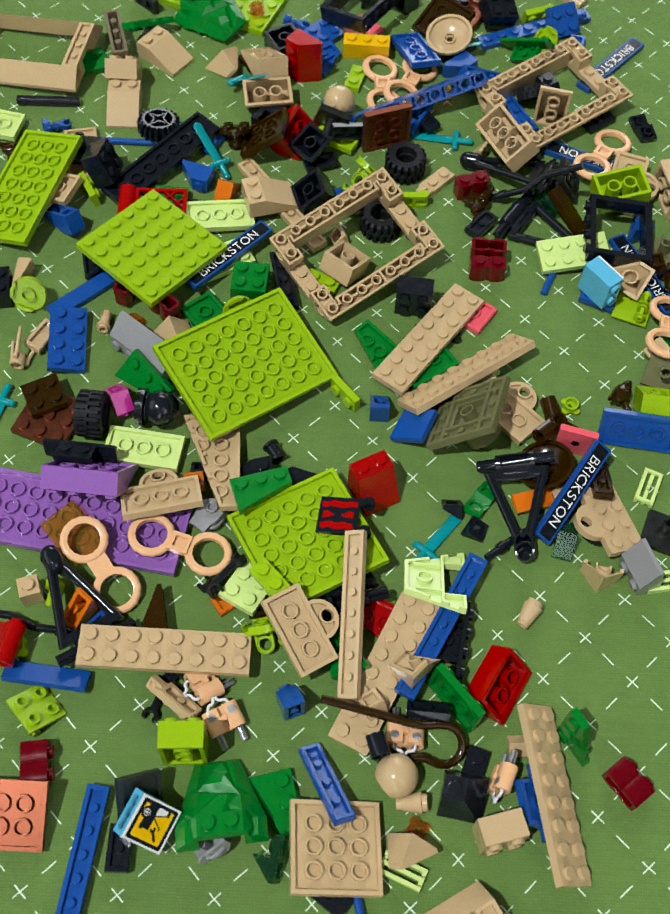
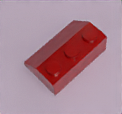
M299 28L286 37L288 76L298 83L321 81L323 42Z
M296 104L287 109L289 113L285 138L279 143L270 145V147L278 155L299 161L302 157L290 149L288 145L309 122L313 123V120L299 104Z
M492 645L467 689L474 700L479 701L486 712L484 716L504 726L532 672L511 648Z

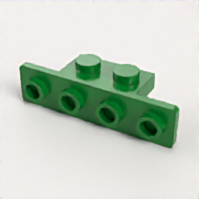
M506 37L499 39V42L505 48L513 49L509 59L512 63H522L540 54L542 49L555 48L551 39L547 37Z

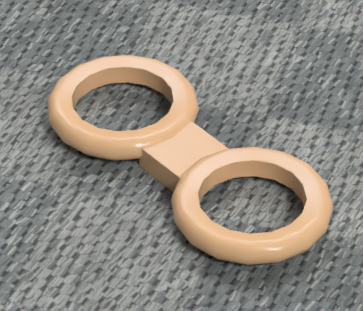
M371 55L366 57L362 64L364 74L374 81L375 89L367 94L366 102L369 108L376 106L373 98L378 95H384V85L390 80H394L398 74L396 64L386 56ZM373 62L383 63L390 68L391 73L386 76L377 75L370 70L369 64ZM390 89L392 96L398 98L399 95Z
M404 59L402 62L403 71L405 72L402 79L390 80L384 85V97L387 101L395 99L390 93V89L393 87H403L410 91V93L417 91L416 86L419 82H428L436 77L438 72L437 66L429 67L431 72L422 75L415 73Z
M615 129L601 130L594 137V143L597 148L593 153H584L577 156L573 161V165L589 160L602 165L604 171L601 173L612 171L608 160L612 156H616L618 150L628 153L632 147L631 140L621 131ZM607 136L618 138L624 143V147L619 149L610 148L601 139ZM584 169L575 171L579 176L590 181L592 175L600 174L590 173Z
M662 295L653 298L649 304L650 313L659 320V328H654L646 334L645 343L655 355L670 359V351L657 346L653 339L656 336H667L670 338V316L663 314L657 308V305L662 303L670 304V296Z
M162 514L135 519L128 529V542L135 552L148 557L159 556L167 551L185 556L186 564L189 568L202 576L218 575L231 562V556L233 555L230 543L222 535L214 532H203L193 537L176 531L169 518ZM147 522L160 523L167 530V539L158 547H144L136 539V532L141 525ZM203 541H214L223 548L224 558L216 566L203 567L193 558L194 548Z
M79 516L71 519L63 527L60 534V547L63 554L71 561L88 564L96 577L93 588L100 595L102 584L108 577L113 575L127 577L133 585L131 599L124 605L113 607L121 615L131 611L138 604L141 597V583L138 576L130 569L113 566L105 553L109 542V535L106 527L100 520L91 516ZM82 524L95 527L100 534L98 548L88 555L74 553L68 544V537L71 531Z

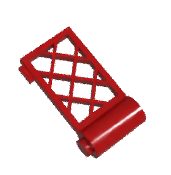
M122 184L119 190L117 214L140 199V193L147 194L152 189L159 194H165L168 201H173L174 205L186 214L188 189L138 188L131 184ZM177 194H184L183 198L179 201L173 198Z
M12 618V620H7L6 622L0 621L1 667L12 668L27 628L21 619Z

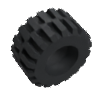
M398 141L397 144L393 143L392 146L388 147L384 168L395 183L398 182L400 185L415 184L416 181H420L424 176L427 154L424 148H421V145L415 144L413 141Z
M378 199L361 208L359 225L360 231H362L363 236H366V239H371L375 243L376 241L379 243L386 241L387 243L390 242V239L394 240L396 236H399L401 228Z
M81 389L76 397L73 410L75 433L80 437L101 439L107 431L110 417L108 393L100 390Z

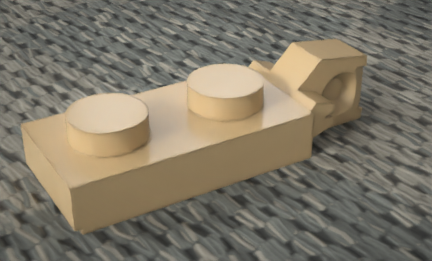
M442 166L422 181L416 192L427 190L429 196H433L455 179V174Z
M157 674L153 675L147 682L146 687L152 694L154 693L182 720L187 721V718L198 717L202 712V708L189 697L185 698L183 692L172 682L166 683Z

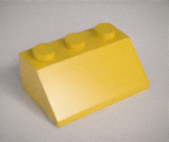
M344 32L343 58L366 59V57L371 55H382L389 58L390 36Z

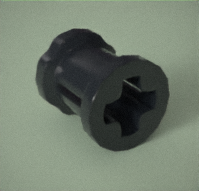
M270 440L263 446L264 452L271 456L273 465H277L286 459L287 454L280 449L278 440Z

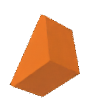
M218 179L214 200H234L241 184L227 179Z
M81 587L76 589L64 611L65 623L69 628H81V624H85L99 611L95 601Z

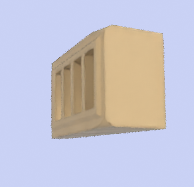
M18 258L12 285L19 277L32 276L35 270L32 258Z

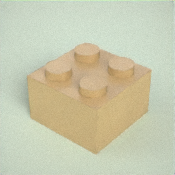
M109 55V58H105V78L142 81V61L138 60V57L125 56V59H122V56Z
M342 240L324 252L319 269L347 287L365 274L371 258L345 240Z
M521 807L479 818L472 827L479 854H486L487 857L498 855L505 848H508V851L522 848L521 845L525 844V840L530 836Z

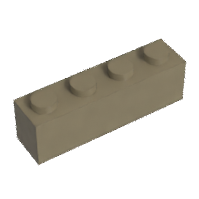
M119 9L104 11L112 55L122 56V59H125V56H129L124 30L122 29Z

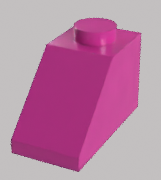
M119 383L103 390L108 393L110 407L116 416L125 417L131 414L130 411L134 410L129 391L122 384Z

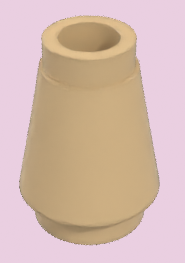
M531 597L525 600L516 622L517 625L528 629L542 612L543 604Z
M420 791L411 793L402 799H396V810L417 814L428 812L427 793Z

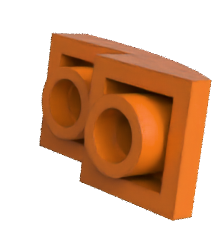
M551 489L544 490L540 509H547L553 503L554 498ZM534 490L511 495L516 514L530 512Z

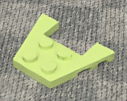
M457 553L454 557L440 555L438 559H430L429 557L405 559L403 594L461 614H466L467 596L445 593L444 569L460 571L465 562L464 553Z

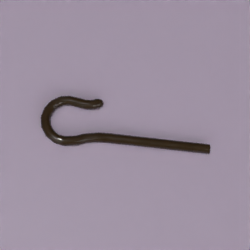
M322 695L320 703L414 729L449 730L457 737L458 749L450 759L438 760L425 753H412L409 757L413 762H424L437 769H448L456 766L466 753L467 741L465 734L458 725L452 722L437 720L419 721L327 695Z

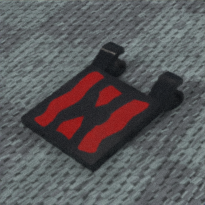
M322 496L316 533L345 535V531L364 529L367 531V539L371 537L370 526H358L360 508L368 511L375 509L374 498L355 499Z

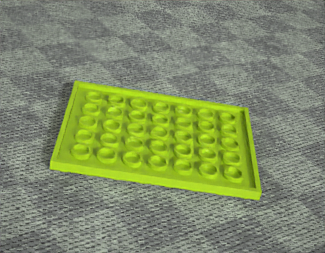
M280 287L152 347L153 352L210 442L331 381L333 376L338 375Z

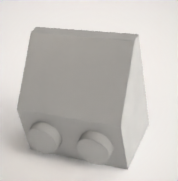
M646 538L641 539L621 554L619 567L624 569V573L629 578V587L632 591H636L638 596L647 593L649 590L661 587L665 573Z

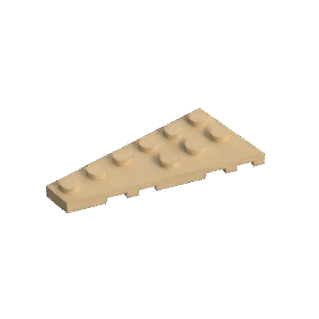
M184 415L185 423L219 510L238 511L229 479L240 477V427L210 442L194 415Z

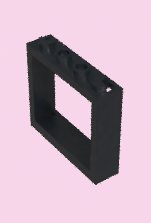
M326 0L319 7L322 20L365 34L400 0H379L363 16L340 10L350 0Z
M591 193L589 199L585 201L584 210H586L583 222L586 225L583 239H585L583 247L585 261L590 262L600 255L609 265L622 266L642 261L649 266L653 261L652 203ZM596 208L639 215V254L596 248Z

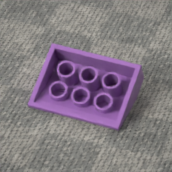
M53 460L41 465L40 489H48L50 493L67 491L66 494L68 495L86 493L85 496L87 497L105 495L106 499H116L117 496L123 494L138 469V464L102 461L82 464Z

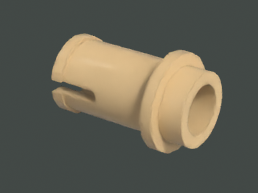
M109 310L101 312L100 320L96 324L97 330L100 333L105 334L111 329L110 322L113 314Z

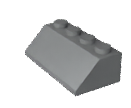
M122 310L110 333L112 347L116 351L120 350L124 353L127 359L134 350L139 349L169 381V375L152 350L153 345L164 340Z

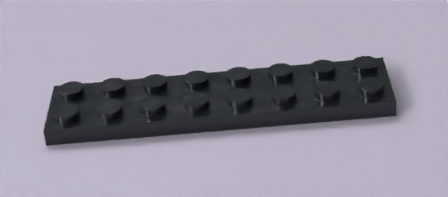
M197 111L120 172L114 184L102 187V193L118 205L119 190L122 184H131L138 188L154 187L180 166L183 159L187 160L204 146L193 127L194 123L198 122L203 126L210 140L219 134L220 127Z

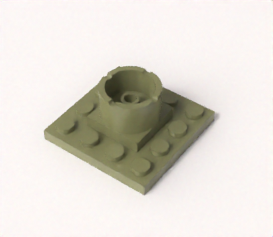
M508 375L464 388L440 402L437 411L438 416L434 421L426 444L429 451L466 441L472 449L483 448L491 444L499 436L501 430L499 420L511 381Z

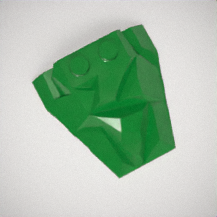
M181 0V8L177 11L174 19L175 23L186 31L191 29L199 35L204 33L209 38L227 43L247 24V20L234 0Z
M239 759L195 764L181 807L182 813L175 827L176 853L200 850L199 841L245 835L246 844L269 841L267 817Z

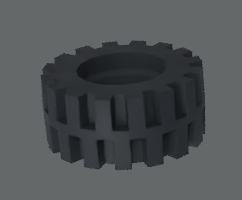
M543 82L515 89L517 101L524 102L537 99L541 85L544 86Z

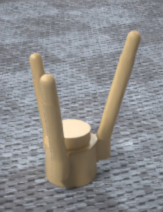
M22 326L18 328L16 345L15 341H11L9 365L17 370H22L24 366H29L30 360L35 354V351L31 350L26 358V354L19 351Z

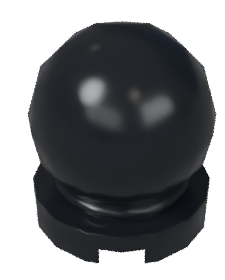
M139 387L137 393L140 394L139 401L135 400L134 419H138L135 422L136 425H145L146 421H148L153 426L166 427L178 419L180 404L172 393L159 390L150 394L148 388Z

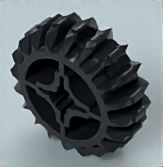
M154 107V109L143 111L142 114H139V118H137V130L141 137H144L145 140L150 139L151 142L156 141L157 143L181 125L180 117L177 116V113H173V110H168L167 108L161 109V107L157 109Z

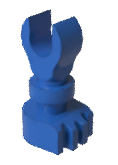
M285 14L283 19V25L292 22L295 27L302 31L310 26L309 21H297L296 18L292 19V15Z
M68 118L58 122L54 121L52 124H50L49 119H42V126L45 132H52V130L56 132L58 129H72V124H70V119Z

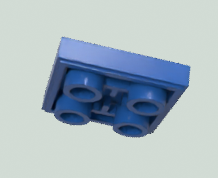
M404 409L390 439L392 442L424 443L438 416L437 411L428 409L416 415Z

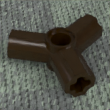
M549 395L540 400L546 421L532 431L533 439L537 443L544 444L558 434L561 424L577 427L568 422L567 417L560 412L555 395Z

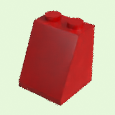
M385 450L349 464L348 488L355 499L373 497L375 500V509L373 511L360 508L365 518L400 503L394 465Z

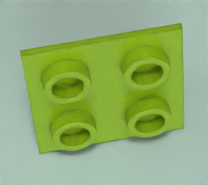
M620 290L611 317L645 328L650 315L651 293L645 291L635 301Z
M33 686L5 701L28 734L33 735V737L41 733V728L67 714L47 687Z

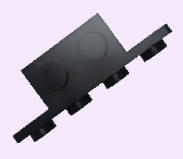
M44 438L42 441L45 454L53 456L55 461L91 464L92 461L118 463L119 461L115 445Z
M468 600L463 623L456 622L437 659H440L439 662L456 665L454 675L458 681L459 679L463 680L465 667L461 666L462 659L466 660L468 647H465V640H469L471 633L468 621H472L474 608H471L472 601Z

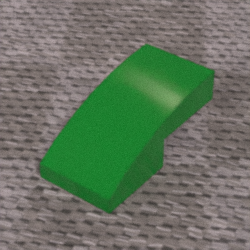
M486 481L476 489L474 495L463 505L462 511L471 517L476 516L480 519L495 501Z

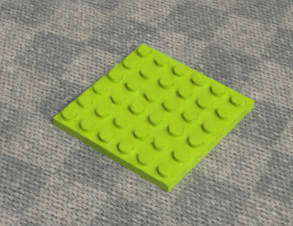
M154 189L76 243V248L151 308L227 251V245Z
M333 467L301 481L273 497L269 496L263 499L261 504L249 507L241 515L239 511H236L226 516L252 567L266 558L291 586L299 583L308 601L342 586L345 535L316 533L322 496L352 498ZM360 512L358 526L368 525ZM371 529V537L367 539L366 574L389 563L388 556Z

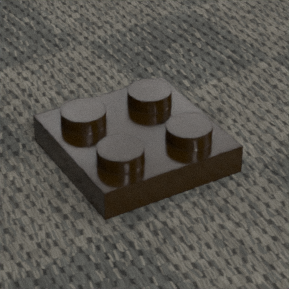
M56 373L20 386L33 419L69 406Z

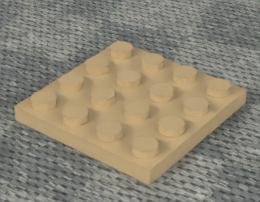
M290 799L289 896L383 897L379 802L349 801L356 815L355 820L334 826L321 800Z

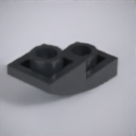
M645 114L629 117V124L641 142L657 139L652 124H648Z

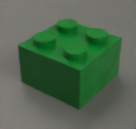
M235 261L230 285L231 298L241 295L253 300L268 293L270 264Z

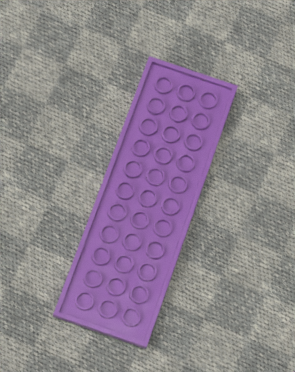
M0 467L1 545L39 552L47 545H54L59 549L62 556H65L60 547V534L63 527L76 517L91 516L100 520L107 529L109 542L105 553L114 566L175 577L180 559L179 554L167 551L155 557L142 556L129 545L127 534L129 526L134 520L123 521L120 495L116 499H106L105 495L87 497L85 496L86 493H79L78 495L66 494L67 491L50 493L48 489H40L41 474ZM193 509L162 515L169 518L176 531L187 534ZM147 522L138 528L136 539L144 547H158L167 539V530L158 522ZM88 524L75 527L68 537L70 549L79 555L93 553L100 544L99 531Z

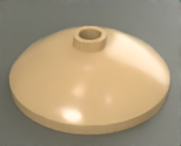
M446 14L436 18L431 22L426 32L428 46L440 55H455L462 52L468 47L473 36L470 22L457 14Z

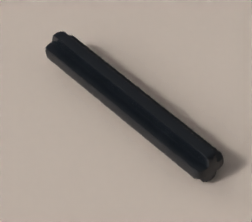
M17 95L16 97L18 105L80 106V98L72 96Z

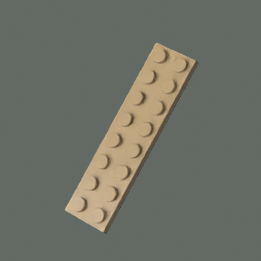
M454 283L373 371L372 378L402 397L483 306L484 300Z
M508 334L504 339L492 343L485 350L478 351L471 358L464 359L458 366L448 368L444 374L434 376L430 382L420 384L417 389L404 393L402 397L397 399L398 406L419 415L536 347L535 342L522 336Z
M402 591L366 660L372 668L361 671L360 696L376 688L385 701L388 709L387 712L390 711L398 695L394 691L401 678L390 669L388 664L402 651H405L406 654L414 655L440 606L403 594ZM346 700L352 703L359 704L357 700ZM341 709L328 737L367 757L369 749L366 736L380 731L384 720L375 718L369 721L366 715Z
M81 624L75 666L76 668L249 677L252 636L231 632Z
M528 703L519 704L517 709L555 887L592 886L590 871L585 857V848L582 844L580 826L575 813L574 801L570 791L569 779L565 769L552 707Z

